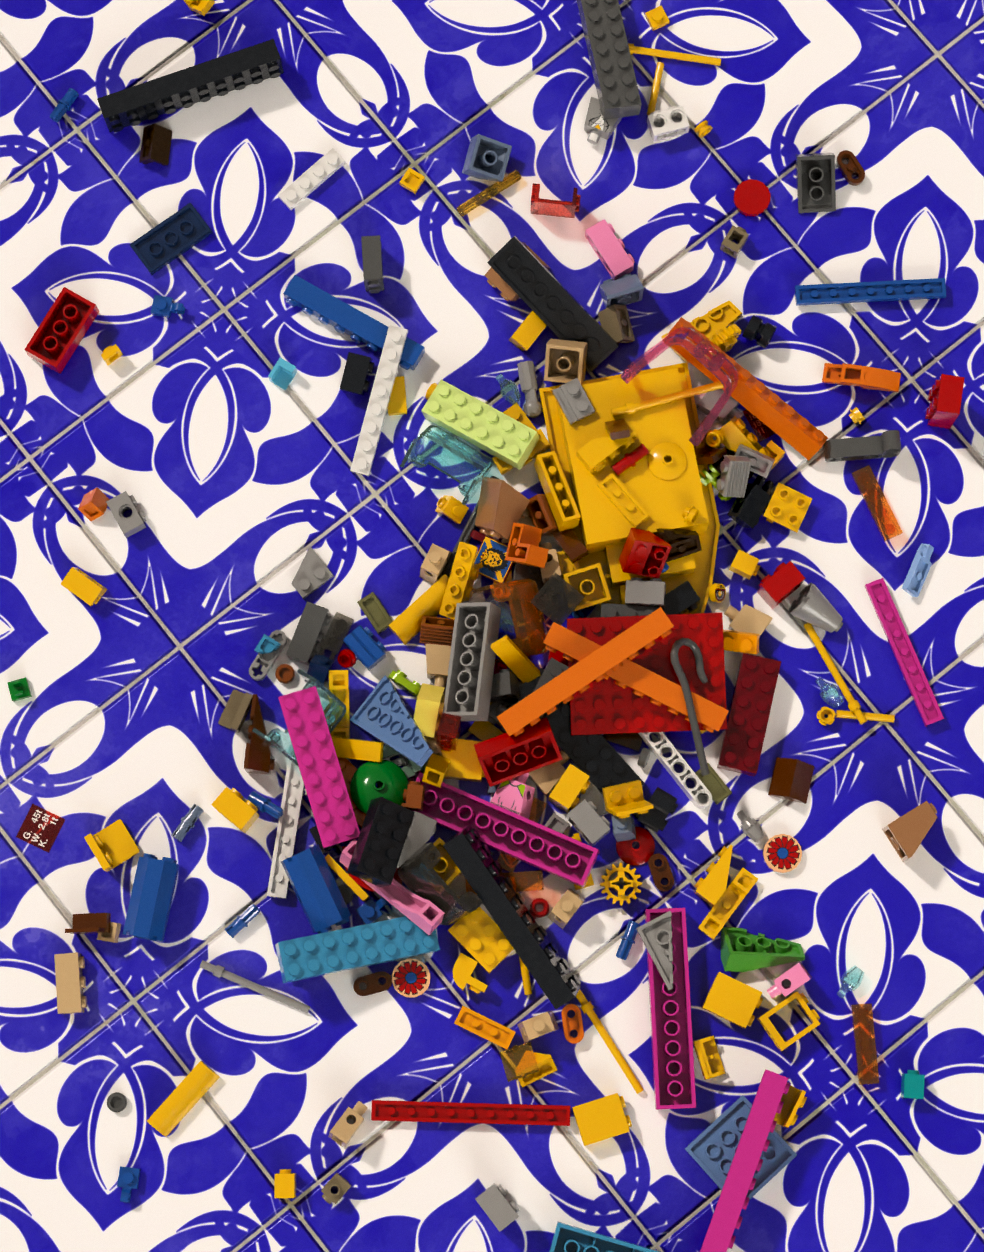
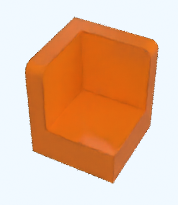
M97 487L83 496L78 510L90 521H93L105 513L108 506L106 501L110 499Z

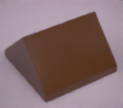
M776 757L768 795L806 804L814 766L798 759Z

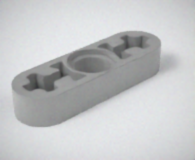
M275 630L269 636L274 639L275 636L279 637V635H282L281 639L283 640L282 643L279 642L281 646L278 650L273 652V658L266 661L263 659V654L258 653L251 664L249 675L253 680L261 681L266 677L287 644V637L283 631ZM259 660L268 665L267 668L264 665L262 666V675L254 676V668L259 669L261 665L258 663Z

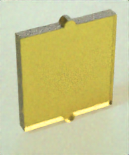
M531 1042L519 1046L514 1045L513 1048L500 1052L508 1082L539 1072Z

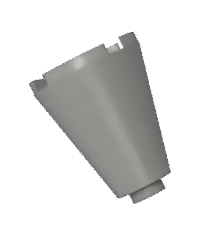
M809 583L799 593L800 597L797 601H793L788 612L792 616L830 633L838 632L843 625L842 616L818 587L813 583Z

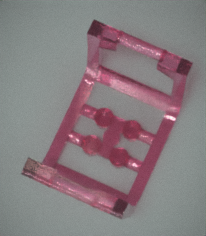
M680 327L676 328L628 365L621 374V378L628 384L644 367L672 345H681L689 351L724 386L723 394L689 439L693 445L698 446L738 385L739 376L734 365L713 347L708 340L692 328ZM686 336L690 337L693 341H695L697 345H695L689 339H687ZM721 366L729 373V375H730L729 377H728V375L720 368Z

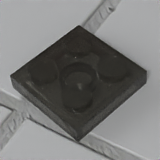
M554 572L530 602L553 622L562 626L585 596Z

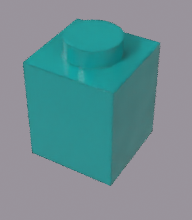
M907 1070V1074H902L901 1098L924 1099L925 1075H919L917 1070Z

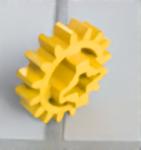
M736 324L729 325L728 327L725 326L717 330L710 341L719 346L722 351L728 352L738 342L737 338L742 330Z
M619 863L618 868L612 864L611 871L607 868L605 869L607 876H601L605 880L600 883V886L605 888L601 893H607L606 900L612 898V904H615L616 901H619L620 906L623 905V901L630 904V898L636 900L635 893H641V890L637 888L642 885V882L637 881L641 875L635 876L636 868L629 870L630 864H627L625 868L622 863ZM617 872V877L614 880L608 881L609 877ZM625 872L628 873L633 880H629L628 878H626ZM619 879H622L623 883L627 884L623 889H620L615 884L619 882ZM609 888L614 889L617 892V896L613 895ZM628 888H633V891L628 896H625V891Z

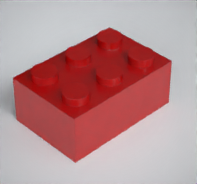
M941 374L940 378L935 380V385H932V389L929 390L928 401H931L925 415V419H928V426L951 428L960 414L965 377Z

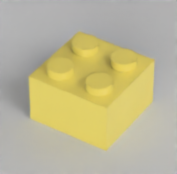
M425 683L421 685L413 719L424 736L434 738L436 731H440L444 717L445 687Z

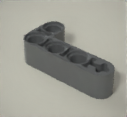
M889 430L883 432L881 436L826 440L823 445L825 461L838 462L898 456L901 452L900 432L898 430Z

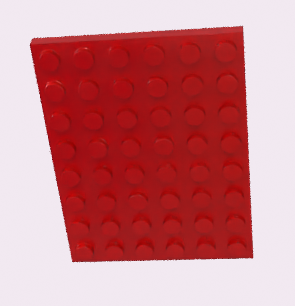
M722 613L667 615L674 626L671 628L672 633L665 638L659 636L654 640L656 644L647 650L645 647L638 650L639 655L630 661L681 686L671 663L670 652L676 640L682 637L689 638L701 650L704 671L708 678V682L705 684L700 681L692 650L686 645L681 646L678 658L691 692L726 709ZM648 615L567 619V629L603 646ZM574 659L571 662L568 660L569 668L579 661ZM611 677L608 680L603 678L599 682L593 680L589 683L590 688L582 693L578 690L572 694L574 698L570 700L571 735L692 731L690 722L685 720L686 715L680 712L678 715L667 711L668 706L661 704L659 707L651 703L650 697L644 695L642 698L632 693V688L626 686L624 689L616 685V680ZM727 716L720 730L727 729ZM698 722L699 730H705L702 728L703 724Z

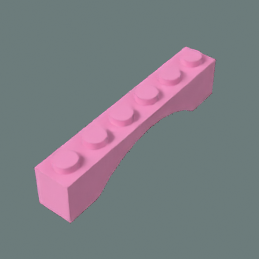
M356 839L341 852L339 862L347 868L357 843ZM394 878L391 885L385 887H378L361 879L426 934L430 935L441 924L445 914L430 900L409 891Z

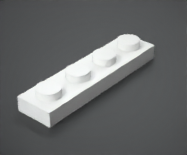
M332 148L278 195V198L290 210L294 209L346 163L345 159Z

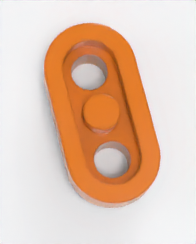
M568 1004L561 1012L564 1037L569 1043L576 1044L584 1037L581 1010L575 1004ZM569 1010L575 1012L573 1018L568 1017L567 1012ZM576 1030L578 1033L577 1037H571L570 1032Z

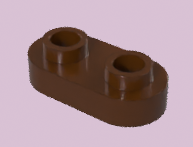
M841 151L836 159L839 170L850 185H860L864 181L865 171L851 151ZM842 160H847L848 164H844ZM852 175H856L858 179H853Z
M653 854L649 858L648 867L657 890L667 892L674 885V878L668 860L663 854ZM655 860H660L662 865L657 867L654 863ZM662 878H666L668 880L667 885L661 884Z
M385 971L361 976L355 980L353 988L359 996L376 994L386 991L391 987L392 977ZM381 977L386 979L384 985H380L378 982ZM362 982L367 984L365 990H361L359 987Z

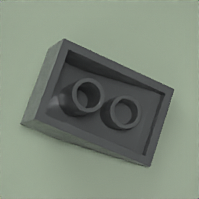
M834 153L796 154L798 213L836 211Z

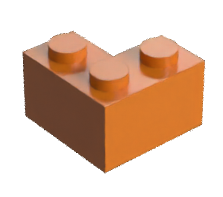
M513 523L505 560L521 565L545 568L549 549L539 547L542 529L526 524Z

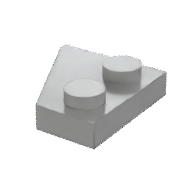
M310 547L291 584L304 600L334 576L312 547Z

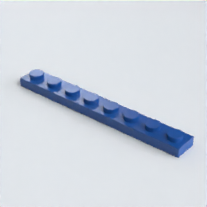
M945 278L795 285L794 288L796 306L946 298Z

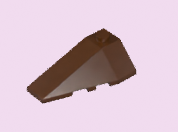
M253 694L250 713L252 725L248 728V740H250V743H246L244 769L247 773L271 775V770L275 769V759H272L259 697L257 694Z

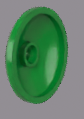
M382 760V762L369 761L360 766L354 773L350 784L351 797L356 807L364 814L367 813L370 801L378 797H383L401 806L402 803L406 802L403 800L404 789L408 788V780L403 770L393 762ZM380 782L383 784V786L381 788H376V783Z

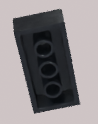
M383 797L372 799L347 873L378 887L391 885L415 812Z

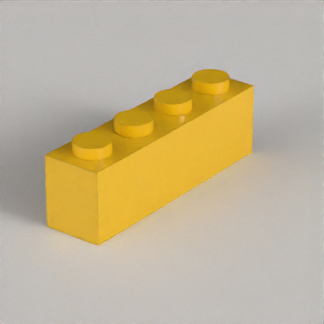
M555 450L537 455L534 468L559 531L578 527L581 515Z

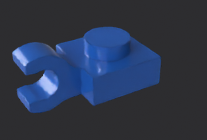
M154 295L151 314L170 318L171 313L184 315L185 307H183L184 304L173 303L174 299L171 297Z
M382 897L375 903L371 898L357 908L356 911L365 924H370L383 915L380 909L388 905L389 902Z
M120 1166L117 1187H123L120 1202L130 1203L132 1189H138L141 1169Z

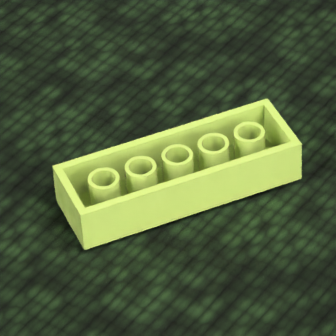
M442 379L421 410L427 420L518 470H521L540 440L537 431Z

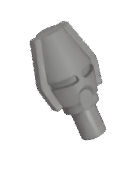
M743 810L736 814L741 820L742 825L740 827L750 839L756 842L765 836L760 824L754 818L747 817Z

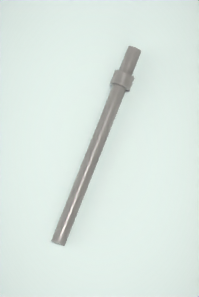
M204 960L200 964V968L213 973V976L228 979L308 1014L310 1006L225 970L223 966H215Z

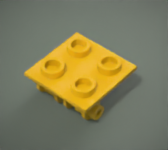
M778 482L763 516L767 518L766 521L770 523L776 522L797 533L812 498Z

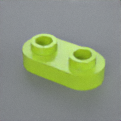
M392 670L388 677L410 694L417 697L421 685L416 681L410 682L407 680V675L402 671L397 670L395 672Z

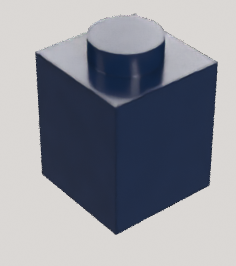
M316 654L310 662L305 682L323 688L328 680L329 670H331L334 661L324 655Z

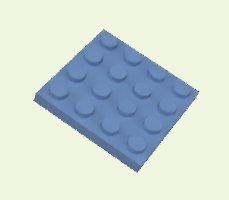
M744 1095L740 1096L684 1148L721 1190L752 1104ZM775 1130L773 1133L769 1132L767 1140H770L767 1151H762L760 1159H763L760 1171H755L753 1178H756L753 1191L748 1190L746 1196L750 1199L797 1156Z

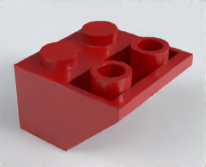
M631 528L619 558L622 571L659 579L672 548L671 545L650 531Z

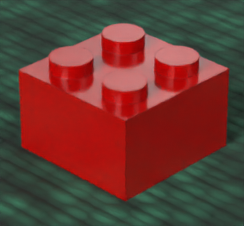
M791 561L787 564L781 563L775 569L774 575L768 574L760 581V588L757 593L771 609H774L797 590L805 580V577Z

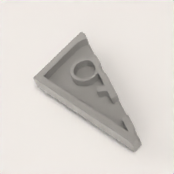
M671 911L636 928L668 991L673 989Z

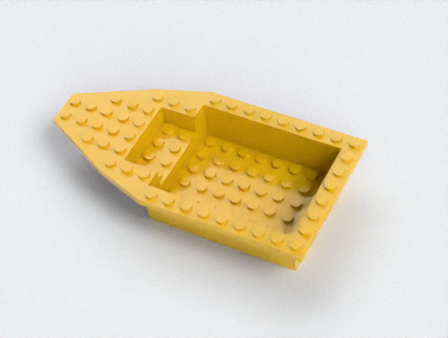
M681 363L583 381L581 386L591 402L595 413L571 425L552 393L553 389H557L561 385L540 388L539 394L548 441L551 445L550 452L555 450L581 515L578 527L571 528L589 553L578 560L579 568L597 563L601 564L612 599L603 603L621 604L619 586L626 585V580H631L634 577L642 578L643 581H650L651 577L622 571L619 558L630 529L634 527L597 486L610 473H613L650 514V517L636 529L650 531L658 536L657 529L659 528L696 531L698 533L702 551L666 562L669 569L661 573L659 579H662V582L666 584V594L688 581L699 596L700 603L698 604L699 607L690 613L686 611L683 614L704 613L709 598V589L713 583L720 522L712 484L709 483L704 486L700 480L699 473L705 478L706 475L702 471L704 469L709 471L708 464L697 465L693 442L700 438L702 433L694 396L638 410L630 415L626 413L612 417L611 409L623 407L630 402L638 403L691 389L692 384L688 364ZM624 419L629 431L637 433L636 442L628 449L624 447L620 450V455L614 460L609 459L606 461L605 466L600 471L590 473L577 458V451L592 439L609 436L605 422ZM660 443H674L681 447L687 460L684 472L673 480H662L652 474L648 466L649 454L636 462L634 467H629L619 476L611 468L612 465L625 457L624 454L632 452L641 444L650 453ZM665 457L664 461L670 462L671 458ZM694 505L695 509L699 510V516L694 524L685 523L682 517L686 507L690 508Z

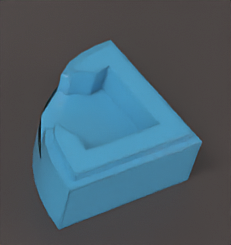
M264 634L254 651L260 654H269L276 651L281 644Z

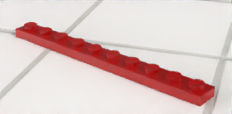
M372 1100L371 1120L570 1126V1106Z

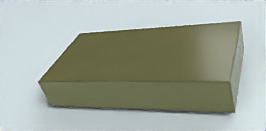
M374 592L357 602L377 634L389 628V624L393 621Z
M707 763L710 774L702 776L701 769L696 771L695 774L710 791L714 803L718 805L731 795L732 792L711 765Z

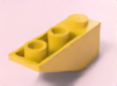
M734 416L719 429L724 437L722 444L727 449L736 452L738 446L742 444L771 457L769 450L758 443V438L745 428L746 425L740 418L737 419Z
M630 432L629 437L612 440L610 436L592 439L577 451L576 456L590 473L593 471L598 472L605 466L606 461L617 458L620 455V450L624 447L627 449L636 442L637 433Z
M731 844L728 848L725 846L717 855L720 859L716 864L714 862L710 864L706 870L708 875L705 879L701 877L694 886L697 888L694 893L712 907L726 891L733 848Z

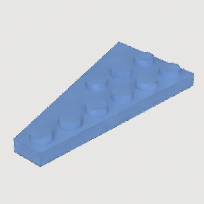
M385 675L351 717L350 721L422 767L432 755L433 750L390 679Z

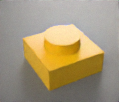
M662 5L645 13L652 31L668 25L670 22Z
M408 168L399 185L416 194L424 182L425 176Z
M115 344L106 347L101 357L107 365H110L123 354Z

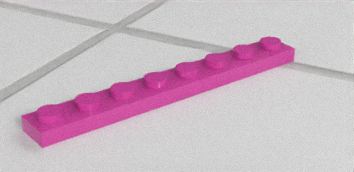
M881 578L866 584L864 587L925 727L943 720L942 712L884 579Z

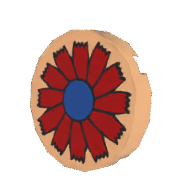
M775 835L764 845V861L768 868L774 872H790L801 861V846L790 835Z
M408 958L400 961L395 966L392 972V983L394 989L400 995L415 998L422 995L429 987L431 974L428 967L422 961Z

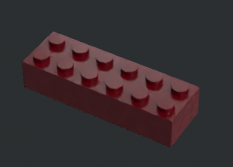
M747 653L742 654L717 768L749 776L757 774L781 661Z

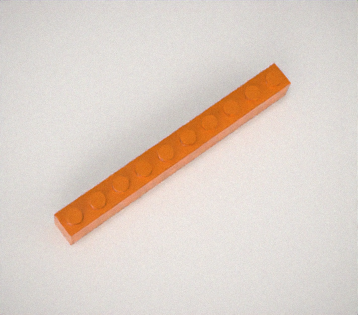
M681 317L663 339L664 342L713 382L722 381L724 388L721 389L806 459L810 460L828 439L822 431L802 417L793 407L785 403L777 394L768 389L764 383L751 375L748 370L739 365L732 357L728 356L719 346L711 342L684 318Z
M661 607L498 715L497 719L509 737L511 735L517 737L525 731L523 727L527 724L535 725L541 721L539 716L545 712L547 715L553 713L558 709L556 707L557 704L560 702L566 704L574 698L572 694L578 690L580 693L590 688V682L593 680L599 682L607 676L605 672L610 669L614 672L623 666V660L626 658L632 660L639 655L638 650L643 647L647 650L656 644L654 641L659 636L665 638L671 634V628L674 627L663 609Z
M553 622L543 641V644L546 645L545 649L553 653L559 651L563 653V658L571 662L574 659L580 661L601 647V645ZM628 659L623 660V666L614 672L612 669L605 672L607 676L604 679L608 680L611 677L616 680V685L624 689L628 686L633 689L632 693L642 698L646 695L651 698V703L659 707L661 704L668 706L667 711L678 715L680 712L686 715L685 720L689 721L680 685ZM691 692L697 721L703 724V729L711 733L714 730L719 732L729 710Z

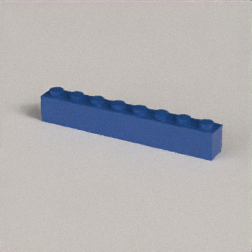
M294 275L283 293L286 303L293 307L298 306L302 308V311L309 316L314 315L318 317V320L325 325L329 323L341 334L345 332L350 335L353 341L357 343L363 342L371 351L382 353L388 326ZM406 337L399 366L405 370L411 369L414 371L425 353V347Z

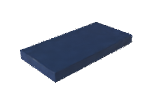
M189 203L132 242L130 247L149 273L153 275L211 235L212 231L193 205Z

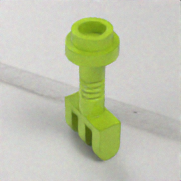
M710 464L708 467L712 472L709 473L704 469L702 472L706 477L704 478L699 473L700 480L704 486L711 483L717 489L718 479L716 477L720 473ZM720 492L718 493V497L721 500L728 501L732 498L724 497Z

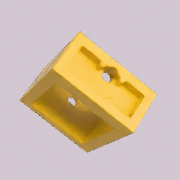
M798 991L757 1018L779 1051H783L820 1025L818 1013L814 1009L810 1010L807 1005L808 999L803 993L799 994ZM796 999L812 1024L785 1042L768 1017Z

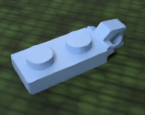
M921 543L901 588L912 597L919 596L932 565L930 557L934 547L930 544Z

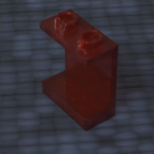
M533 183L530 214L575 218V212L579 213L581 195H577L578 188H574L572 202L540 199V184Z

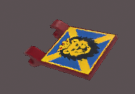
M473 530L470 536L482 542L474 560V563L479 564V575L504 585L514 562L505 560L508 545Z

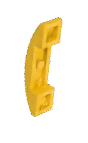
M329 670L330 735L333 737L350 738L348 670Z
M743 867L701 922L698 929L714 940L758 881V878Z

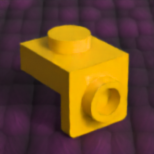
M183 0L190 10L203 16L215 4L214 0Z
M444 495L438 500L435 512L445 515L456 524H460L469 507L453 496Z

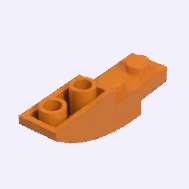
M825 363L822 382L858 386L863 389L899 392L901 373L854 364Z

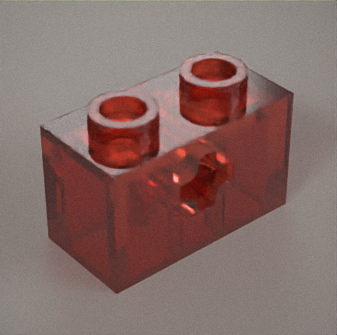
M442 713L437 731V745L440 746L441 750L456 751L461 732L460 716Z

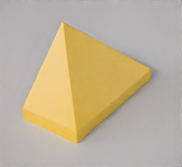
M526 1051L515 1074L523 1088L557 1071L551 1055Z

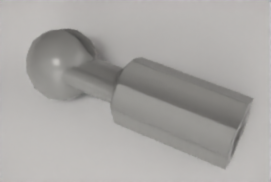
M520 362L517 364L521 391L525 394L526 400L524 412L528 417L535 418L542 412V405L537 400L536 395L538 386L534 362Z

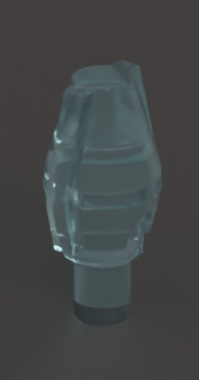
M502 374L497 375L496 380L500 384V392L503 398L514 405L521 398L517 385L512 380H506Z
M822 677L815 681L821 688L820 696L824 702L833 708L840 706L844 702L839 688L833 683L831 685L826 683Z
M856 965L847 970L840 980L842 987L836 994L843 999L848 991H855L861 985L865 972Z

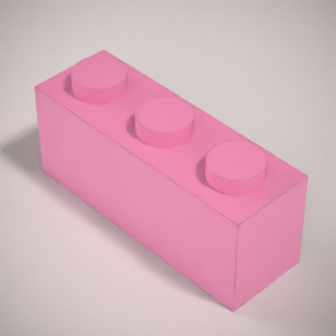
M604 219L586 229L585 237L611 278L617 280L621 276L633 271L635 261L631 254L625 252L622 240L616 238L615 230L611 223L607 224Z

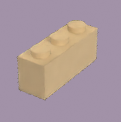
M79 952L54 954L58 1014L85 1012L84 1008H87V997L83 994V988H86V978L82 976V968H85L84 956L81 957Z

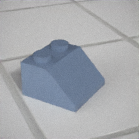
M477 134L471 138L462 173L481 180L502 182L512 146Z
M625 274L620 279H608L603 281V284H600V293L605 308L613 304L627 305L642 300L644 287L637 274Z

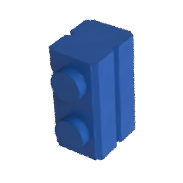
M359 625L343 639V642L354 652L355 656L367 670L370 671L386 657L384 652L386 648L380 641L376 643L371 638L373 633L367 627L363 628Z

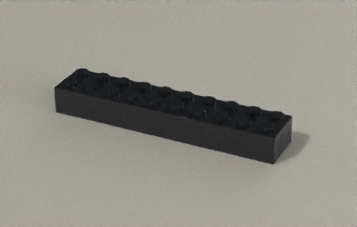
M271 39L100 97L97 100L109 132H119L124 127L136 126L145 120H154L159 115L171 114L180 108H189L197 102H207L212 97L224 96L233 90H242L247 85L259 84L268 78H277L284 71L275 41Z
M469 825L452 836L443 846L554 1008L557 1009L577 995L581 988V982L568 969V962L557 953L558 948L554 942H550L546 937L547 932L544 927L539 926L535 921L536 917L531 909L528 910L524 905L525 901L522 895L516 893L513 889L514 885L511 879L504 876L500 863L497 860H493L489 847L486 844H482L478 831Z

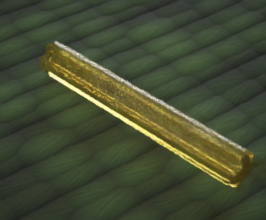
M514 170L505 176L502 182L497 181L457 207L458 214L464 216L521 180V174Z

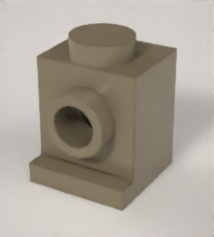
M732 226L721 243L720 250L736 259L749 234L742 227Z
M336 1172L321 1190L324 1193L321 1197L329 1204L332 1202L337 1204L352 1187V1184ZM333 1186L338 1187L337 1194L331 1192Z

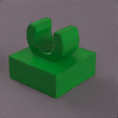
M26 677L7 682L13 702L32 697Z

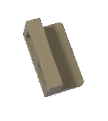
M613 304L598 312L601 326L617 343H631L635 341L626 305Z
M234 689L218 724L239 733L252 706L253 695Z

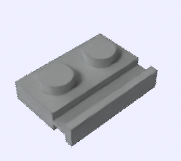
M578 378L552 390L570 425L595 413Z

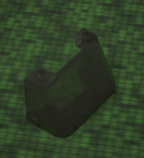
M426 843L398 868L397 872L400 879L414 894L430 900L445 913L441 925H451L476 910L483 902L473 892H466L460 897L456 896L433 869L440 861V852L433 843Z

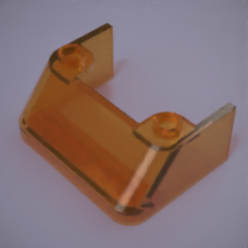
M520 579L472 589L473 593L478 594L491 592L493 598L498 602H509L516 639H512V641L527 657L541 655L548 651L545 649L546 645L543 644L548 632L538 587L534 580ZM500 658L495 659V664L504 663Z

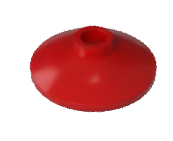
M635 827L636 839L616 842V851L620 859L633 866L648 862L655 850V842L652 835L641 827ZM638 842L639 848L634 849L632 843Z

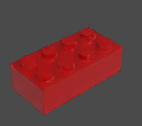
M64 287L24 349L27 355L61 374L100 312L97 305Z
M547 717L541 719V721L533 726L527 724L523 727L525 731L517 737L514 735L509 737L506 732L474 744L478 760L490 787L563 760Z

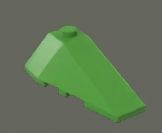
M723 927L721 929L720 958L724 971L746 972L805 960L802 946L799 943L780 938L775 940L765 938V934L758 933V936L747 933V929Z

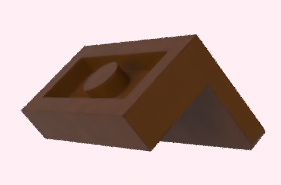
M705 433L693 442L697 465L714 464L727 454L726 446L710 447L706 443L707 435Z
M111 913L73 914L72 929H65V933H110Z

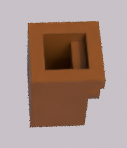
M409 781L408 788L404 789L403 800L406 803H402L401 806L409 810L423 811L425 787L421 785V782Z

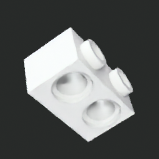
M672 106L662 112L654 111L647 117V125L653 142L689 133L690 125L684 106ZM675 117H677V118H679L681 121H680V122H674L672 119L675 118ZM660 122L663 126L656 127L654 124Z

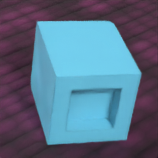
M279 358L268 375L269 381L286 390L295 377L297 368L284 359Z

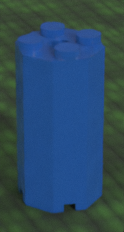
M319 844L281 861L313 933H325L332 930L331 926L334 924L337 927L350 921L348 917L351 914Z
M143 853V857H139L123 930L124 935H131L151 941H164L179 870L176 860L168 857H163L162 860H159L155 855Z

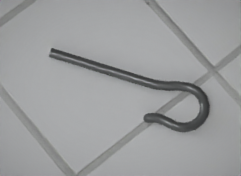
M682 637L672 645L670 652L671 663L682 687L701 774L704 776L710 773L691 690L678 658L681 646L686 645L692 650L700 681L705 684L708 682V678L704 671L703 656L700 648L693 640Z

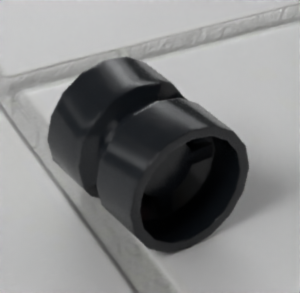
M753 315L742 336L750 341L756 340L757 345L766 349L777 327L768 322L764 324L761 318Z

